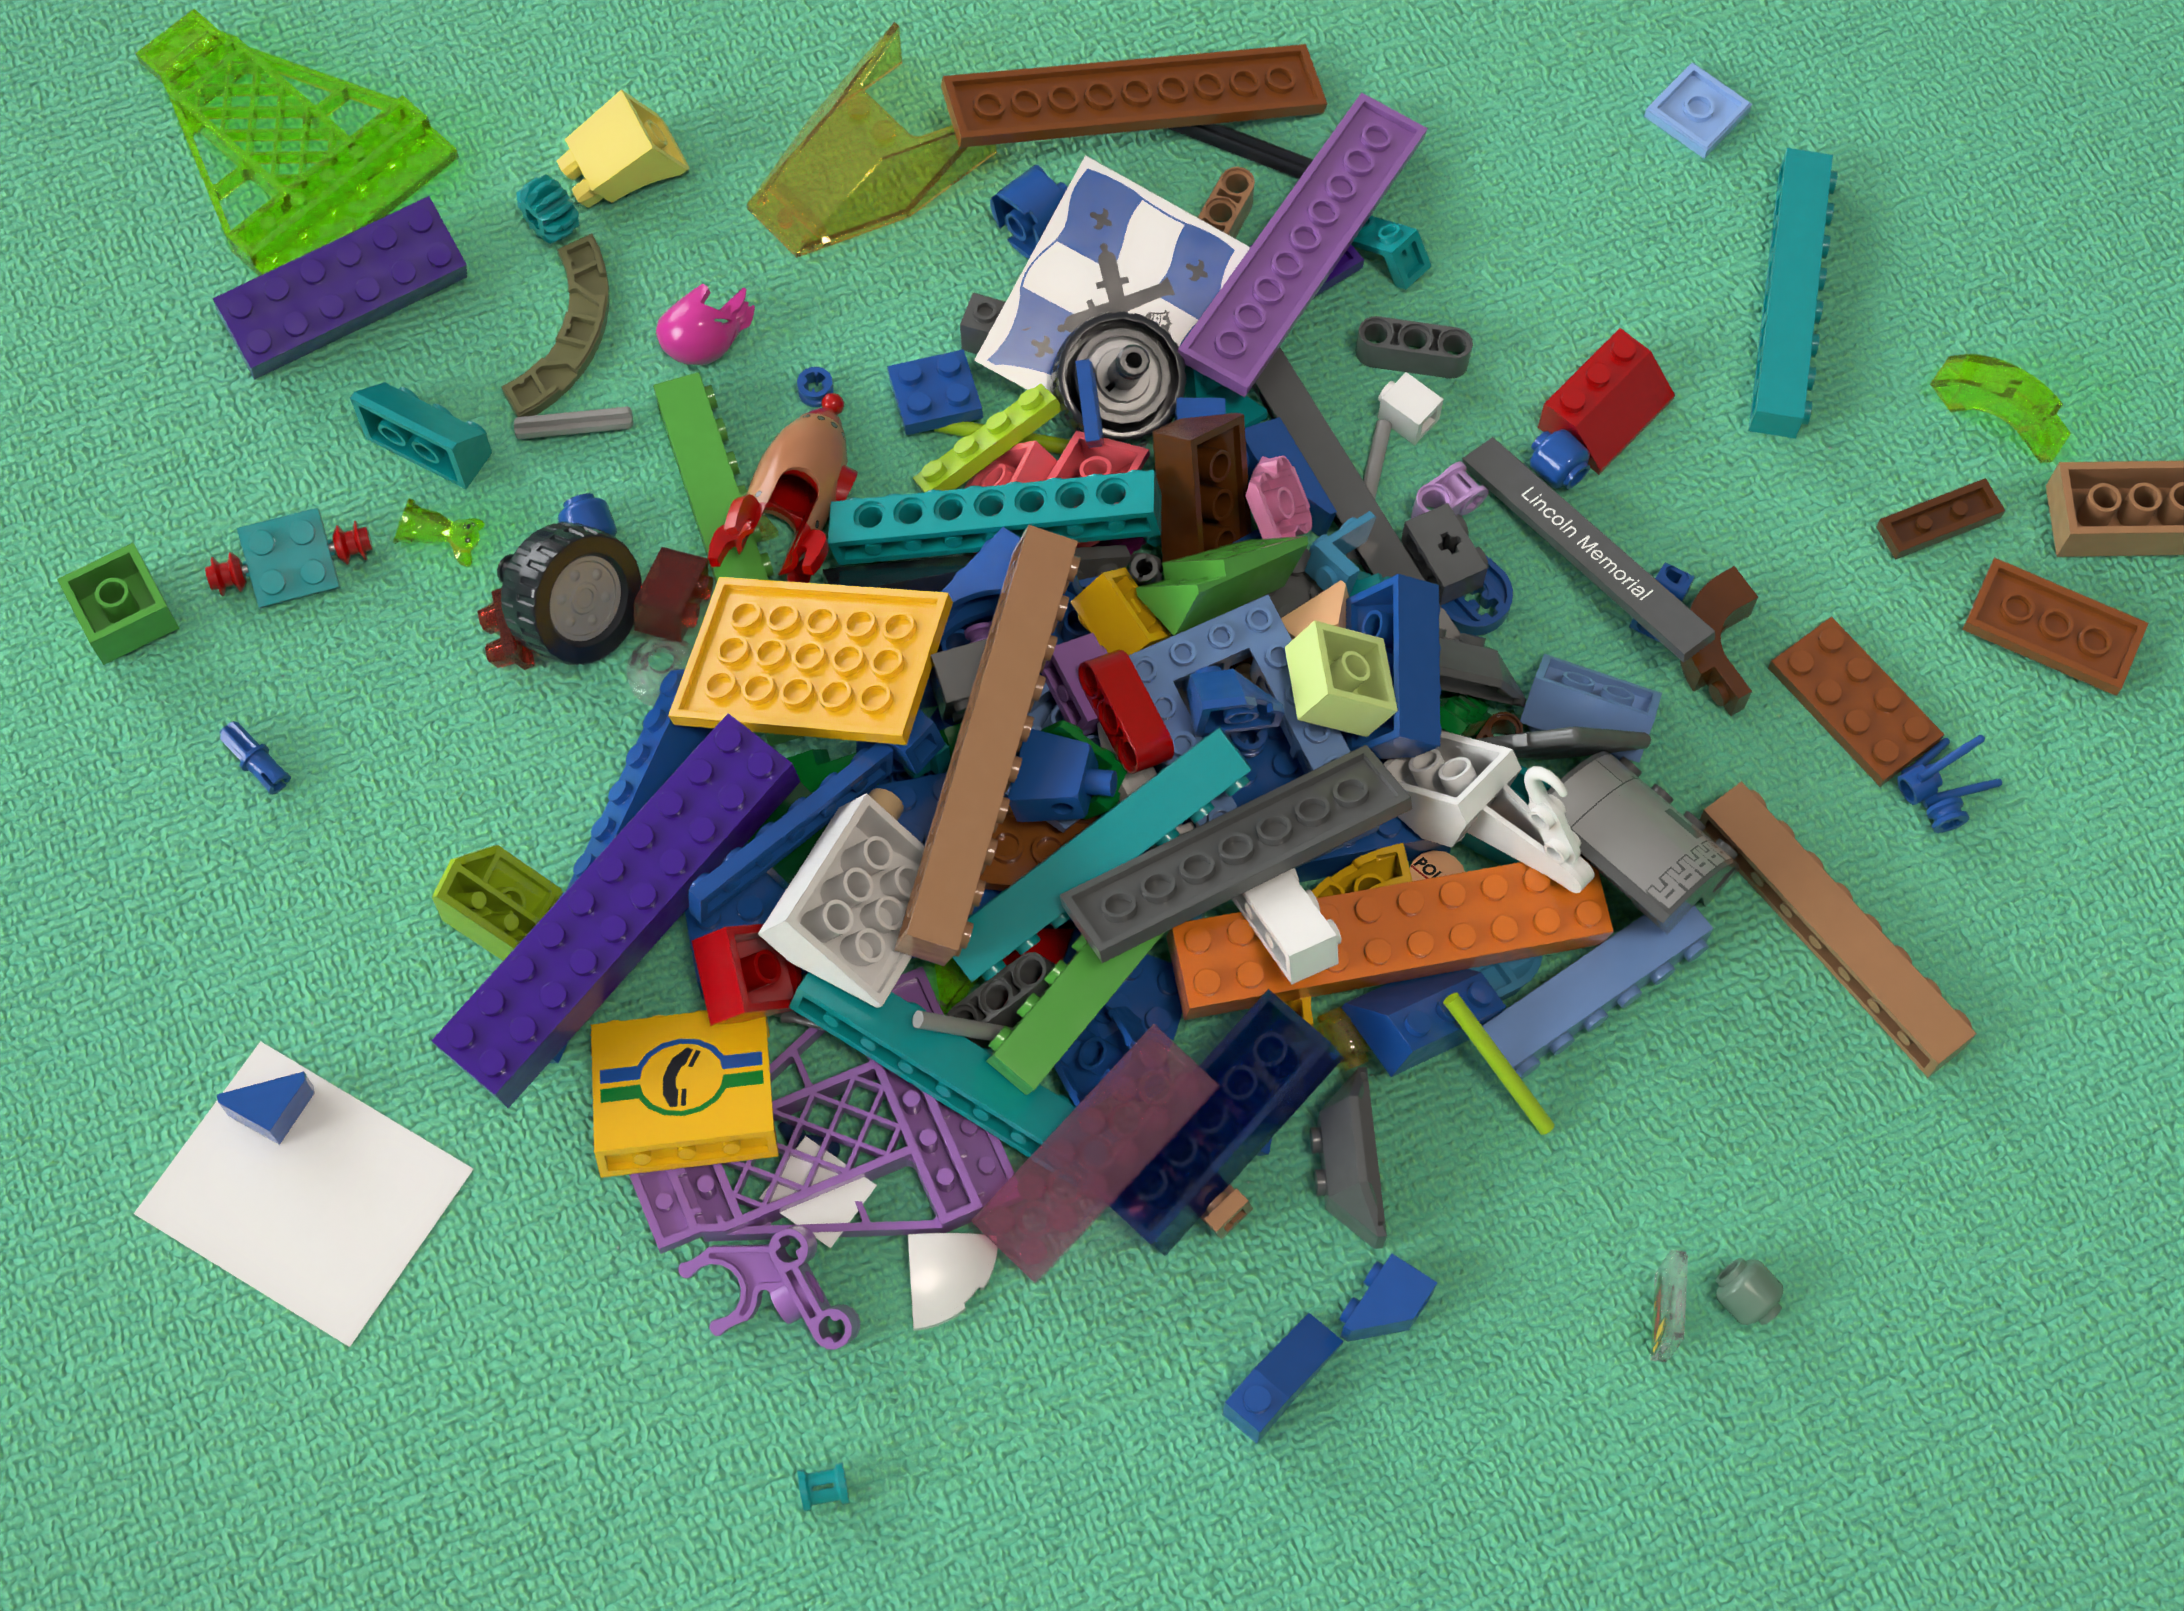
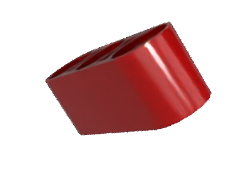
M1119 649L1080 663L1078 677L1081 687L1124 769L1134 774L1171 760L1174 756V745L1171 735L1128 654Z

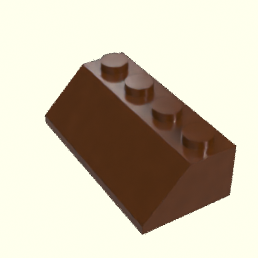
M1231 413L1181 418L1153 431L1156 477L1161 490L1162 563L1229 545L1251 533L1250 507L1245 497L1249 483L1244 414Z

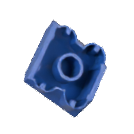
M1104 1005L1054 1066L1074 1105L1081 1114H1085L1166 1062L1160 1057L1141 1024L1142 1020L1127 1006L1111 1008Z

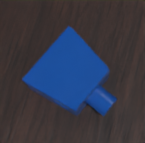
M1031 729L1027 741L1022 743L1019 755L1022 758L1020 770L1015 782L1011 785L1008 798L1018 822L1082 819L1088 813L1092 795L1109 797L1115 795L1117 772L1114 770L1098 769L1095 753L1092 746L1088 743Z

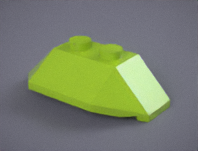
M492 845L451 859L432 895V899L442 921L504 961L553 907L563 894V891L499 845Z

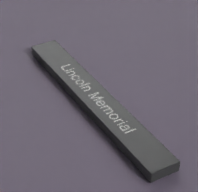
M1490 438L1462 458V462L1467 466L1466 470L1683 663L1715 640V631L1496 439Z

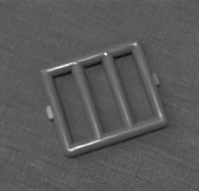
M1577 726L1476 739L1513 749L1517 758L1537 760L1589 756L1601 751L1614 753L1648 748L1651 744V737L1645 732Z

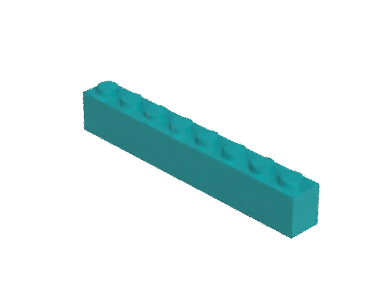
M1787 148L1779 169L1748 429L1751 432L1796 439L1801 425H1808L1811 417L1812 401L1806 400L1807 390L1812 391L1816 367H1810L1811 357H1816L1820 334L1814 333V324L1820 323L1823 311V301L1817 300L1818 291H1823L1827 276V268L1821 267L1822 258L1826 259L1831 239L1830 235H1824L1825 226L1829 227L1834 211V203H1828L1829 194L1833 195L1838 175L1837 171H1831L1833 155Z
M1219 726L969 916L967 922L974 923L969 943L966 949L962 948L959 957L953 956V959L971 982L980 976L985 981H988L1007 966L1002 960L1015 949L1022 955L1041 940L1037 935L1040 930L1050 923L1056 929L1070 919L1062 907L1060 894L1140 856L1154 844L1158 847L1178 837L1180 833L1176 829L1177 826L1188 818L1195 824L1215 808L1210 801L1224 791L1230 797L1247 785L1250 780L1246 774L1252 770V767L1221 726Z
M808 972L790 1003L789 1008L1087 1194L1102 1174L1123 1138L1121 1134L1114 1131L1108 1122L1099 1118H1093L1087 1113L1081 1114L1071 1099L1063 1095H1056L1040 1084L1026 1096L986 1062L994 1051L981 1048L964 1036L915 1028L912 1022L914 1013L918 1010H926L917 1003L907 1002L893 992L889 994L882 1007L876 1008Z

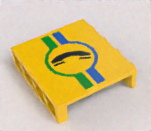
M698 1010L692 1013L666 1016L655 1015L649 1018L624 1021L612 1020L607 1023L591 1024L594 1153L600 1177L778 1157L768 1047L770 1030L767 1017L740 1023L710 1026L707 1010Z

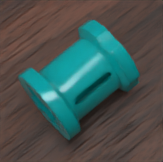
M843 1462L836 1463L833 1469L807 1473L804 1469L797 1470L804 1512L811 1511L813 1505L840 1501L843 1505L850 1504ZM834 1484L832 1488L813 1490L815 1486Z

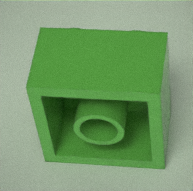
M134 542L57 579L89 643L103 665L179 629Z

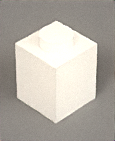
M1406 372L1396 383L1390 381L1381 391L1378 397L1380 401L1378 419L1391 422L1394 431L1413 445H1416L1440 419L1444 399Z

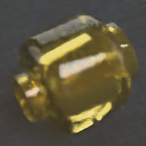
M1342 1006L1317 1017L1319 1024L1313 1029V1037L1327 1065L1338 1066L1342 1064L1346 1072L1369 1062L1366 1053L1370 1052L1371 1048L1354 1026L1350 1017L1342 1009Z

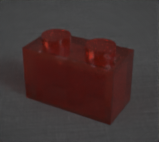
M661 547L634 600V631L681 643L688 628H694L697 624L702 600L707 601L712 592L714 579L708 576V558Z

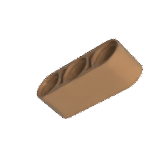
M1231 167L1225 170L1198 218L1236 238L1253 205L1255 180L1252 173L1242 167Z

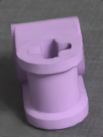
M1456 462L1441 475L1418 490L1411 519L1430 511L1425 507L1437 508L1446 503H1449L1455 515H1467L1486 499L1489 490L1484 485L1479 486L1466 472L1467 466L1463 462Z

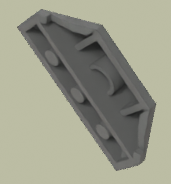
M1439 628L1441 690L1525 707L1526 698L1498 651L1484 646L1486 638L1461 633L1460 640L1445 637L1447 630Z
M1358 1067L1319 1112L1316 1127H1310L1312 1154L1319 1153L1321 1169H1315L1314 1171L1315 1190L1317 1196H1324L1325 1210L1372 1248L1381 1249L1384 1247L1387 1232L1367 1067Z

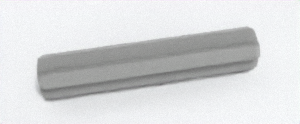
M630 407L525 416L514 419V432L518 439L629 429L633 426V414Z

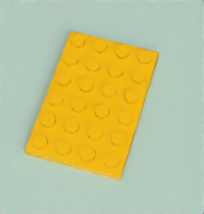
M719 577L668 716L674 725L715 728L729 713L752 732L907 745L933 666L931 655L938 651L953 601L949 593Z

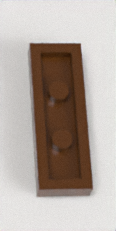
M1984 478L1881 518L1876 528L1896 560L2001 519L2006 510L1987 479Z

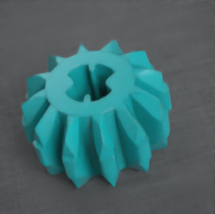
M546 174L539 178L536 177L523 185V188L516 193L517 206L522 211V218L527 221L529 228L535 231L537 237L545 242L552 244L556 241H561L580 226L579 212L573 205L574 201L568 196L567 190L563 189L559 182L552 179V177Z

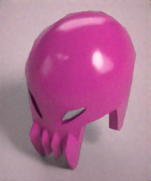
M705 284L699 285L683 296L658 319L656 336L662 350L677 362L689 365H707L723 357L740 331L750 327L753 320L755 306L749 307V302L745 301L747 289L742 288L719 310L704 304L711 293ZM715 319H725L728 320V322H716Z

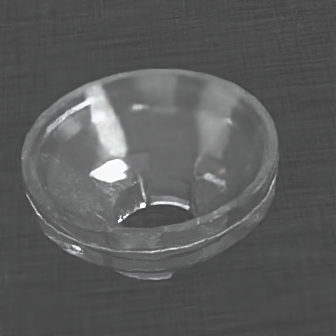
M670 635L655 636L640 643L633 650L627 663V680L633 694L641 702L654 707L660 694V685L663 679L671 670L686 668L693 647L685 640ZM658 653H668L674 658L671 667L664 671L654 670L649 663L651 658Z

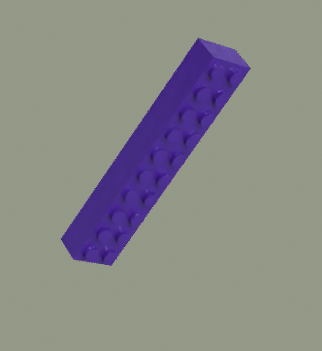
M727 713L431 1041L450 1060L504 1106L509 1108L689 907V889L695 879L703 873L707 872L710 874L723 863L725 857L737 847L742 848L801 782L793 763Z

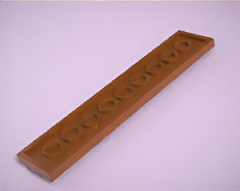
M1306 44L943 76L941 89L959 148L1323 114L1327 106L1325 95Z

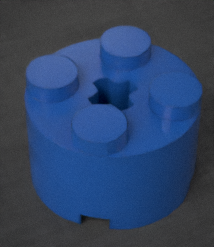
M1038 165L1029 168L999 190L990 200L991 211L998 227L1002 228L1006 225L1012 234L1007 240L1020 254L1028 259L1031 257L1068 188L1062 182L1056 184Z

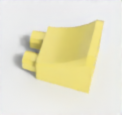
M620 90L565 139L569 150L557 160L561 171L574 181L581 174L584 175L585 178L572 188V192L576 200L587 208L595 205L603 198L613 203L643 186L666 178L683 175L689 170L683 154L663 119L656 112L623 90Z

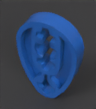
M1488 556L1486 558L1489 567L1483 587L1470 592L1472 595L1476 593L1481 594L1479 603L1474 599L1467 602L1465 600L1466 595L1441 605L1460 634L1466 633L1475 636L1488 634L1500 627L1509 614L1513 600L1511 581L1507 574ZM1480 605L1484 609L1494 608L1493 616L1491 617L1488 613L1481 616L1479 614Z

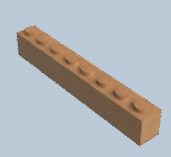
M1741 781L1703 810L1699 820L1706 828L1702 832L1714 842L1719 838L1737 852L1738 856L1734 860L1739 864L1740 870L1738 872L1928 1078L1967 1047L1976 1035L1967 1016L1960 1010L1953 1009L1942 997L1941 990L1937 984L1930 978L1921 975L1912 965V960L1908 953L1902 947L1894 946L1882 933L1879 922L1872 915L1865 914L1853 902L1850 891L1843 884L1835 882L1826 873L1821 860L1813 852L1806 851L1799 844L1788 824L1781 820L1778 821L1772 815L1759 793L1749 790Z

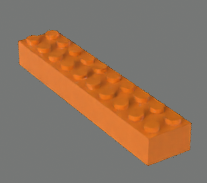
M1522 862L1316 898L1321 914L1326 920L1332 919L1340 932L1341 943L1338 944L1339 964L1292 985L1241 912L1186 921L1170 929L1166 937L1184 1020L1294 1001L1310 996L1316 997L1600 945L1614 931L1599 872L1590 865L1595 876L1580 893H1573L1550 877Z

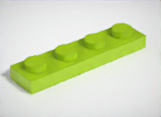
M1041 383L1035 388L1026 390L1015 403L1004 411L992 415L986 424L973 434L958 440L950 451L939 459L927 463L921 472L913 477V480L923 493L929 490L945 491L957 489L1060 413L1059 401Z

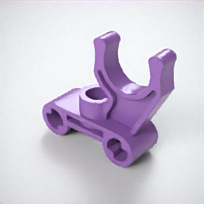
M795 1225L778 1231L768 1245H714L708 1247L694 1259L681 1263L678 1267L679 1274L686 1279L695 1276L704 1266L709 1264L722 1265L730 1269L738 1278L741 1288L740 1301L731 1314L717 1318L710 1323V1331L715 1336L726 1333L738 1323L752 1319L761 1305L763 1290H767L770 1293L777 1312L787 1324H791L803 1317L816 1342L826 1349H837L845 1346L855 1339L860 1331L861 1322L857 1312L852 1307L844 1304L831 1306L809 1267L808 1262L814 1258L817 1252V1240L813 1232L804 1226ZM788 1236L797 1238L801 1244V1247L796 1251L798 1259L789 1256L786 1252L785 1247L790 1244ZM830 1317L833 1321L841 1319L844 1322L845 1333L843 1336L839 1332L832 1334L829 1331L828 1320Z

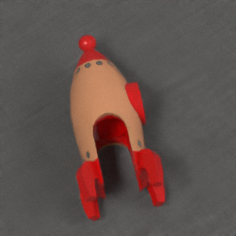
M828 393L825 395L821 402L822 408L811 410L801 415L774 438L762 455L747 495L733 500L727 513L725 524L717 528L713 534L708 552V560L711 567H720L725 556L733 547L737 548L740 555L749 535L754 532L763 513L773 514L786 521L794 531V538L778 575L787 574V582L809 583L811 575L814 576L822 566L829 551V545L823 529L827 521L830 520L831 502L846 500L858 474L857 471L847 466L846 438L838 416L844 410V400L839 394Z

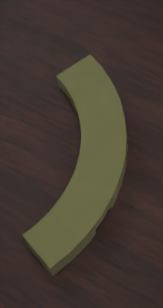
M592 233L557 249L568 279V312L566 311L563 324L556 337V343L545 358L541 357L525 373L501 386L503 394L516 417L538 415L561 398L583 375L602 341L609 312V284L604 260Z

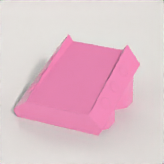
M1262 456L1252 472L1245 495L1262 539L1296 537L1307 534L1312 528L1310 504L1295 467L1291 465L1285 456L1274 458Z

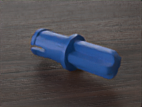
M232 721L221 729V741L241 761L240 767L242 770L250 771L266 788L269 794H276L287 786L281 780L283 779L288 783L291 776L268 754L269 748L265 744L259 745L239 722Z

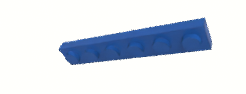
M876 743L870 749H861L847 767L839 773L833 772L822 781L819 788L807 798L800 797L790 806L788 812L778 821L765 824L758 831L756 837L746 846L733 849L725 857L723 863L710 874L707 872L697 877L689 889V913L700 923L704 922L827 825L839 807L866 794L892 773L894 750L886 743Z

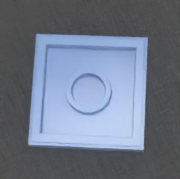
M1692 62L1646 108L1644 117L1705 159L1750 112L1752 103Z

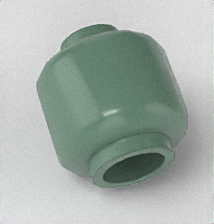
M1740 1257L1730 1263L1716 1278V1283L1719 1285L1716 1290L1717 1300L1740 1324L1750 1325L1759 1321L1762 1325H1765L1773 1320L1782 1309L1778 1302L1783 1295V1285L1759 1260L1750 1259L1745 1261Z

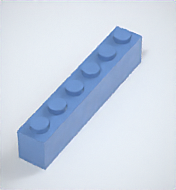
M1695 905L1668 935L1643 915L1485 1023L1483 1028L1520 1078L1523 1079L1540 1066L1539 1059L1551 1051L1554 1055H1558L1567 1049L1575 1040L1573 1035L1583 1028L1590 1032L1600 1026L1609 1017L1606 1012L1618 1004L1622 1009L1632 1004L1641 996L1642 992L1640 989L1651 981L1655 985L1665 981L1675 972L1676 969L1673 966L1685 958L1688 962H1691L1702 955L1709 947L1706 942L1714 928Z

